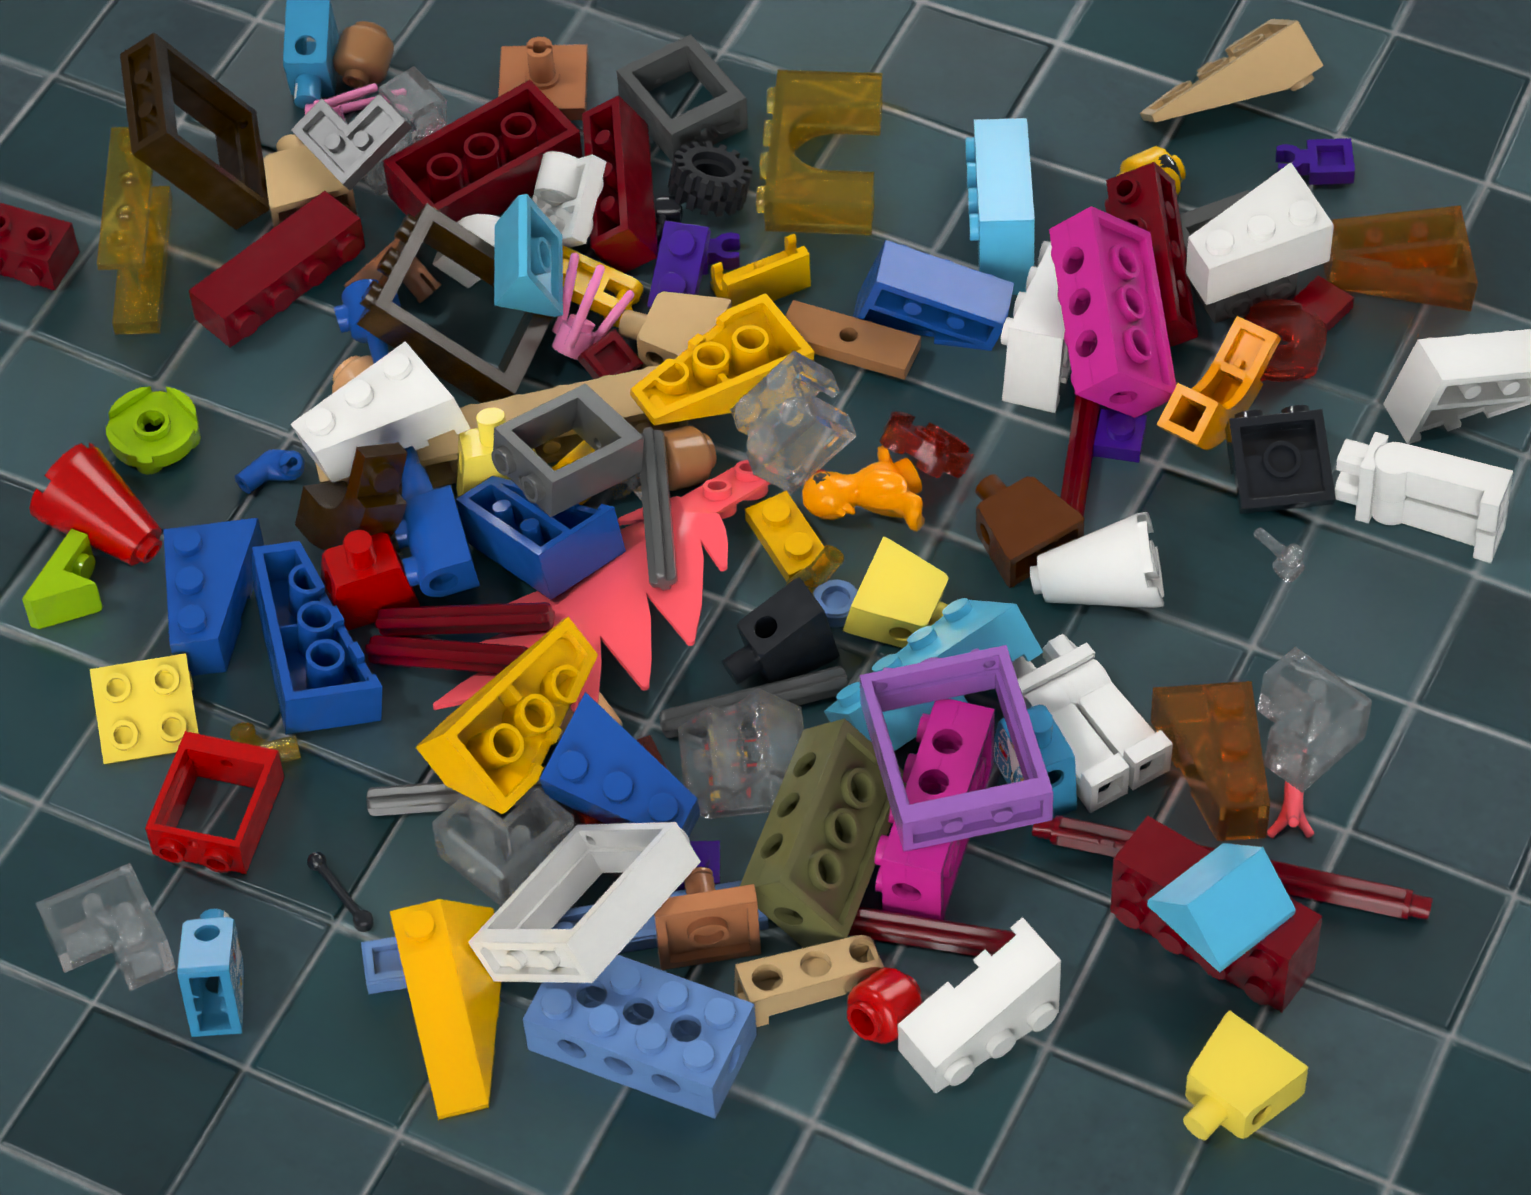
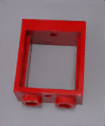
M185 731L145 826L152 854L172 863L185 861L204 865L208 869L219 873L233 871L246 874L285 778L278 750ZM197 777L255 788L235 840L177 828Z

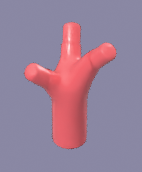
M1290 776L1286 778L1284 802L1281 812L1275 823L1266 831L1269 838L1273 839L1288 824L1292 828L1298 826L1306 838L1314 835V831L1304 813L1305 782L1301 777Z

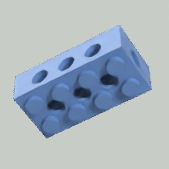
M617 955L593 983L542 982L523 1017L528 1050L714 1119L757 1035L754 1003Z

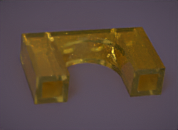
M777 70L776 88L768 87L767 114H773L772 120L764 121L763 144L764 146H769V153H761L760 179H766L765 186L757 187L756 211L757 213H764L765 231L872 235L875 205L874 172L818 169L803 163L794 153L808 140L822 135H880L883 110L882 73Z

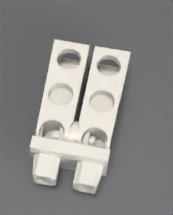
M1378 432L1374 433L1369 445L1345 439L1337 458L1336 470L1341 472L1335 486L1336 500L1356 505L1355 520L1369 523L1372 516L1376 521L1384 525L1392 526L1403 523L1474 546L1473 558L1492 563L1506 526L1508 500L1510 498L1513 477L1512 470L1405 443H1388L1389 436Z
M1061 634L1048 641L1043 647V658L1047 662L1045 665L1036 669L1033 663L1026 661L1023 656L1012 662L1026 708L1028 709L1039 704L1046 706L1075 756L1077 796L1089 813L1127 794L1128 785L1132 790H1135L1170 771L1173 743L1162 730L1155 733L1111 682L1103 666L1093 659L1095 658V652L1087 642L1077 647L1064 634ZM1151 761V764L1146 769L1140 770V766ZM1110 783L1105 791L1099 792V788Z

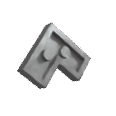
M378 94L349 124L321 98L291 131L347 189L351 190L404 137L412 126L385 98Z

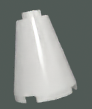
M1148 512L1137 513L1038 555L1037 565L1030 566V578L1034 594H1043L1046 603L1144 608L1163 607L1164 587L1157 546L1154 547L1153 540H1149L1148 533H1153L1154 530Z

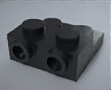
M1294 405L1282 409L1279 414L1263 415L1261 410H1246L1235 414V418L1228 420L1225 434L1230 470L1235 478L1240 514L1334 504L1336 497L1323 409L1309 410V407L1306 405Z

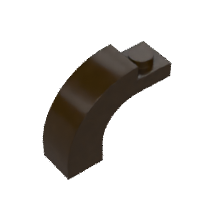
M399 442L356 447L348 484L345 481L303 486L295 526L309 542L322 550L342 545L345 536L354 530L367 531L371 536L384 532L388 533L389 537H391L401 523L407 506L406 501L398 493L407 451Z

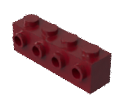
M618 95L582 113L585 156L593 154L606 161L602 178L604 182L603 189L597 198L592 218L593 229L590 234V244L602 262H608L614 269L626 273L656 259L658 256L648 124Z
M1155 162L1106 180L1108 199L1105 200L1106 213L1149 231L1151 234L1170 347L1197 338L1198 331L1190 279L1186 275L1187 259L1175 180Z
M322 192L188 290L195 320L229 348L233 347L243 338L251 336L259 326L278 312L286 310L293 301L309 289L321 284L328 275L344 263L356 258L366 248L361 219L328 192Z
M0 203V275L21 280L30 286H41L56 291L80 253L73 224Z

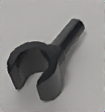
M661 196L656 201L657 246L662 237L665 221L682 222L683 206L674 201L675 196Z

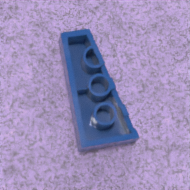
M300 541L252 547V583L285 735L382 721L383 687L376 674L372 675L365 663V655L357 641L353 642L345 628L342 614L337 606L332 605L325 592V585Z

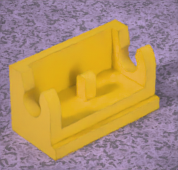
M791 234L784 238L785 250L725 274H723L721 262L712 265L710 287L716 297L731 299L732 307L765 293L772 301H775L811 286L810 254L805 246L797 248L796 235Z

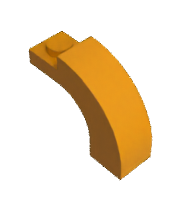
M1236 316L1206 374L1191 389L1182 384H1177L1156 425L1160 429L1204 450H1210L1218 446L1226 439L1225 428L1228 420L1235 418L1234 415L1239 412L1249 410L1263 386L1260 379L1281 338L1267 329Z

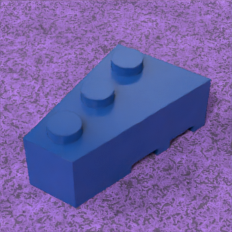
M885 240L858 292L853 317L915 335L935 337L934 344L992 351L1008 317L1014 283L992 274L983 273L956 264L950 260L941 259L912 249L909 246Z
M491 476L455 499L468 543L550 600L566 592L570 587L626 552L616 511L613 506L601 504L598 509L579 505L578 503L550 517L536 503H531L512 480Z
M258 518L163 529L169 644L172 655L187 654L188 667L192 676L227 671L242 626L241 616L247 598H251L254 589L252 583V547L264 546Z
M585 692L540 777L545 796L605 824L676 822L679 828L689 837L701 815L697 797Z

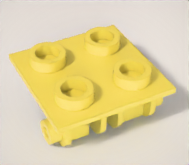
M186 653L90 669L104 765L176 753L185 731L199 734L192 690H194L191 671H189Z

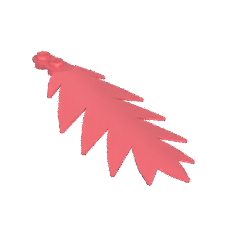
M756 460L740 461L734 467L713 479L707 480L703 485L686 495L670 498L677 568V582L671 585L670 589L653 588L649 584L642 507L618 518L619 526L630 525L620 529L626 552L552 600L536 591L510 602H547L551 604L552 610L555 611L553 627L564 618L569 617L597 652L598 657L577 701L570 705L573 714L585 692L597 703L599 702L602 670L601 641L643 691L649 689L652 668L651 614L647 597L688 646L695 644L702 611L704 572L702 546L720 571L728 569V539L722 519L733 516L737 511V504L743 500H758L768 494V485L773 480L772 471ZM549 631L504 632L480 643L530 648ZM478 672L433 703V710L462 705L498 674Z

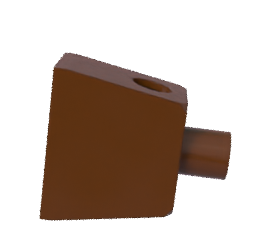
M991 474L982 479L976 487L975 493L982 500L976 507V532L1009 588L1030 577V566L1037 565L1038 555L1084 536V517L1035 477L1026 476L1007 487L998 475Z

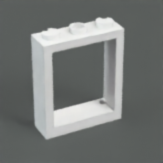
M676 822L576 825L468 943L493 981L593 983L701 861L691 847L688 835L679 828ZM602 873H622L572 929H552Z

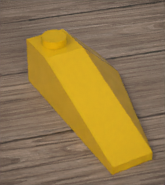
M765 293L725 310L716 318V325L703 336L698 333L688 341V348L675 359H666L630 389V396L654 426L770 407L812 390L815 351Z
M569 617L564 618L451 713L416 746V749L446 786L500 814L507 812L538 782L544 769L541 765L550 746L557 742L562 732L560 726L570 705L577 701L598 657L597 652Z
M443 899L390 911L438 1120L489 1108L501 982L492 980L468 943L495 914L494 909Z

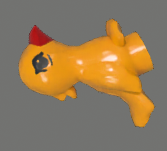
M883 445L878 447L877 457L879 462L870 464L854 474L828 472L814 466L810 473V478L805 482L802 490L804 506L812 515L821 519L835 520L844 517L846 514L854 515L856 513L854 507L861 506L876 514L904 518L910 530L916 532L921 529L925 522V518L922 516V498L917 495V493L922 491V483L916 468L906 457L893 463L888 449Z

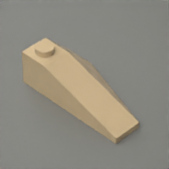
M1270 19L1226 48L1225 51L1229 56L1228 58L1223 57L1214 62L1206 63L1197 70L1199 80L1194 84L1189 80L1175 86L1140 112V115L1144 121L1160 122L1288 88L1291 91H1296L1309 84L1314 79L1312 73L1321 68L1323 64L1298 20Z

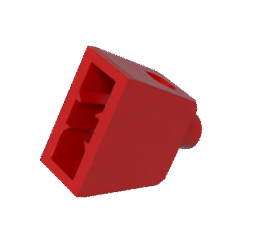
M354 530L345 536L342 545L329 548L322 553L321 580L325 585V592L332 605L337 606L342 614L347 631L374 623L377 619L378 611L382 608L420 607L413 586L410 587L403 562L388 533L381 532L371 536L367 531Z

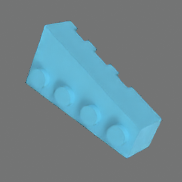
M1027 118L974 120V137H965L970 241H978L979 271L1014 283L1012 295H1018L1020 291L1026 292L1027 277L1031 266H1034L1035 220Z
M961 598L947 605L942 611L944 616L934 624L920 628L912 633L907 639L909 644L899 652L878 660L873 665L872 670L877 672L882 671L886 667L897 668L920 663L932 657L945 658L969 653L977 648L984 650L1007 645L1012 662L1020 656H1023L1026 661L1030 662L1042 654L1043 651L1017 604ZM856 682L843 688L836 696L837 701L828 707L824 713L830 722L845 718L871 741L860 704V682ZM964 695L949 698L968 703ZM935 701L883 712L894 751L917 736L922 714H931Z

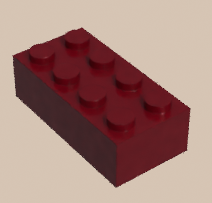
M528 80L383 160L388 195L405 215L409 213L414 217L426 204L433 208L435 207L455 222L475 214L497 216L506 211L518 195L528 194L529 197L533 196L544 153L554 151L566 153L576 158L583 157L580 131L531 80Z
M1147 815L1113 859L1110 912L1115 914L1117 919L1125 926L1132 929L1139 928L1156 938L1169 952L1183 954L1197 962L1210 976L1219 980L1225 979L1241 988L1254 1002L1260 1005H1270L1283 1013L1315 970L1322 915L1290 898L1296 908L1295 914L1219 973L1147 906L1148 900L1211 852Z

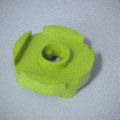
M151 386L140 387L124 394L112 405L108 413L110 420L106 426V436L111 451L120 461L129 466L137 467L138 471L142 474H155L163 467L181 460L193 448L199 445L201 436L196 408L192 400L180 390L166 387L167 392H152ZM148 423L154 426L163 424L159 430L154 432H146L144 427Z

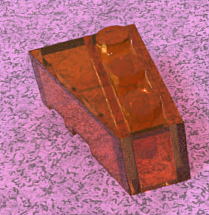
M1461 205L1331 220L1334 227L1330 261L1323 263L1326 280L1346 291L1471 311L1478 280Z
M1252 681L1154 687L1151 723L1156 732L1162 730L1173 743L1171 759L1176 768L1180 767L1190 785V793L1216 841L1267 838L1270 800Z

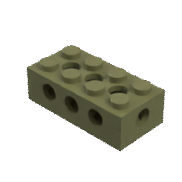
M845 718L803 730L740 886L754 884L758 909L803 948L848 937L876 865L875 853L881 835L887 836L891 823H889L891 807L872 742ZM899 767L901 777L903 780V770Z

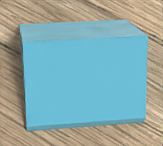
M528 194L518 195L494 225V306L552 317L562 316L563 235Z
M1222 843L1152 896L1147 903V906L1219 973L1291 918L1296 911L1264 848Z

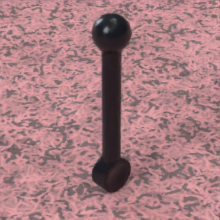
M321 852L311 853L307 859L308 867L321 874L353 915L355 929L359 932L369 931L374 923L372 914L367 910H360L326 866L327 859L325 855Z

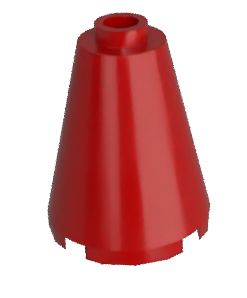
M89 442L88 448L80 443L64 453L44 475L51 481L44 493L36 488L32 495L29 509L31 515L38 521L65 534H68L71 528L88 534L92 547L130 565H136L141 561L144 564L150 562L162 547V541L160 540L162 529L101 450L93 443Z

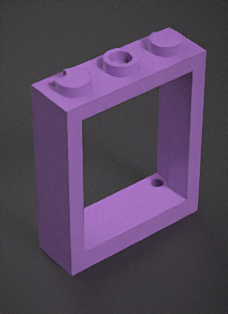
M1007 645L984 650L977 648L969 653L945 658L932 657L920 663L897 668L886 667L882 671L860 675V704L903 852L1052 820L1053 789ZM995 689L1024 781L909 804L883 712Z

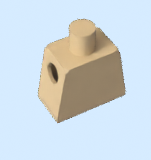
M290 134L279 139L276 144L278 152L268 154L264 158L269 207L274 227L324 191L328 192L357 215L353 188L351 190L347 189L305 144L303 145V142L296 135Z
M663 291L657 294L648 314L626 309L620 319L619 334L620 336L637 340L638 358L643 362V369L648 366H659L666 359H675L688 348V341L699 333L703 336L716 325V318L732 307L731 299Z

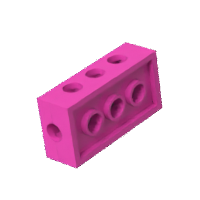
M1090 206L1049 229L1052 246L1051 258L1055 265L1058 284L1057 296L1062 308L1065 327L1064 340L1068 347L1072 371L1071 382L1075 395L1136 418L1168 402L1176 388L1151 234L1149 231Z
M947 698L935 701L931 714H922L916 736V741L920 743L917 754L909 753L903 771V782L907 783L905 790L909 804L986 789L994 765L995 709ZM890 808L889 823L893 824L889 836L881 835L875 853V864L880 865L875 890L882 892V909L884 911L943 920L970 838L903 852Z

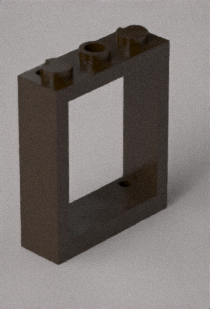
M156 33L150 34L120 53L132 155L235 230L269 211L266 175L256 110ZM174 104L216 135L220 166L178 135Z
M426 204L415 217L408 213L394 234V237L400 240L396 249L390 247L377 267V271L382 273L378 283L372 281L361 297L362 300L359 304L365 308L357 325L393 348H397L406 342L431 372L480 403L515 395L552 316L525 311L496 369L393 303L392 301L422 242L494 287V246L429 204Z

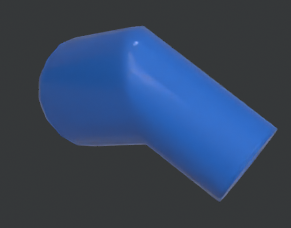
M268 450L236 474L235 481L245 493L250 494L267 480L292 481L299 478L304 471L305 461L303 456L294 450Z

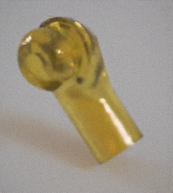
M825 546L814 561L788 579L786 585L800 577L813 594L814 590L819 585L827 582L844 562L842 552L834 546Z
M249 722L238 723L230 730L232 741L278 750L281 763L301 759L296 735L267 741L256 735L255 726Z

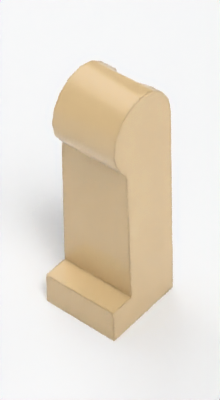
M863 935L852 936L735 964L734 992L737 998L754 1003L756 1027L769 1024V1016L845 995L873 972L884 968L872 938Z

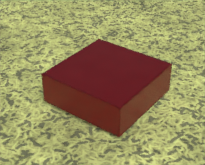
M1317 275L1290 301L1289 312L1323 334H1326L1353 308L1354 297Z
M615 329L582 352L577 359L593 379L606 375L636 371L643 365V362Z

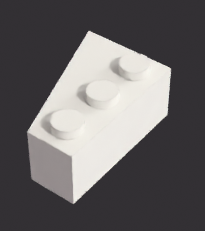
M1289 163L1188 237L1186 275L1206 305L1329 262L1334 224L1293 164Z
M1023 917L1011 927L1016 936L993 956L985 949L974 958L973 961L979 968L957 987L953 988L949 982L945 983L898 1024V1050L935 1094L948 1085L956 1086L970 1077L977 1066L989 1058L997 1059L1004 1056L1013 1048L1018 1039L1032 1030L1038 1032L1045 1029L1054 1021L1059 1013L1061 960Z

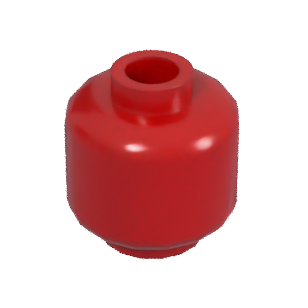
M884 967L873 972L854 986L848 995L847 1018L853 1031L861 1038L875 1043L887 1044L898 1038V1024L923 1003L920 987L911 976L895 968Z

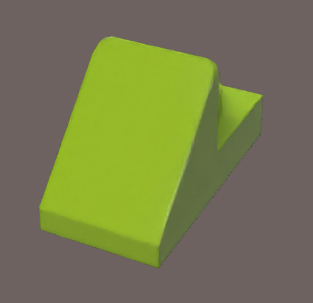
M71 528L23 596V604L31 627L42 629L102 610L103 605L97 585L94 581L89 580L96 562L88 534Z

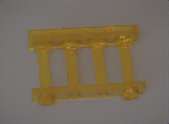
M111 127L97 258L98 270H118L112 320L115 335L160 333L173 199L170 186H152L154 170L132 155L129 127Z

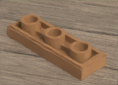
M795 300L792 301L785 315L815 351L814 354L903 380L906 379L921 348V336Z

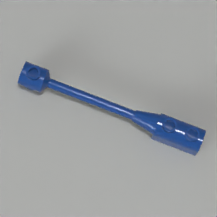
M362 279L351 283L344 289L341 296L343 304L335 306L334 311L341 333L350 331L354 340L368 344L374 364L390 352L387 343L357 325L365 308L359 304L362 300L361 297L372 281L378 283V280ZM396 293L392 302L401 307ZM413 446L405 448L407 457L401 483L402 498L406 501L407 506L401 523L395 531V536L399 548L409 547L412 557L402 559L410 587L419 584L421 591L430 597H444L479 587L480 583L451 485L433 489L429 475L420 463L417 450L415 451Z

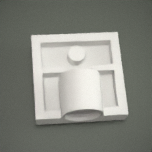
M546 152L543 154L532 200L563 235V246L568 248L586 244L587 238L593 229L592 218L597 198L603 189L604 182L602 178L606 166V161L593 154L576 158L562 152Z

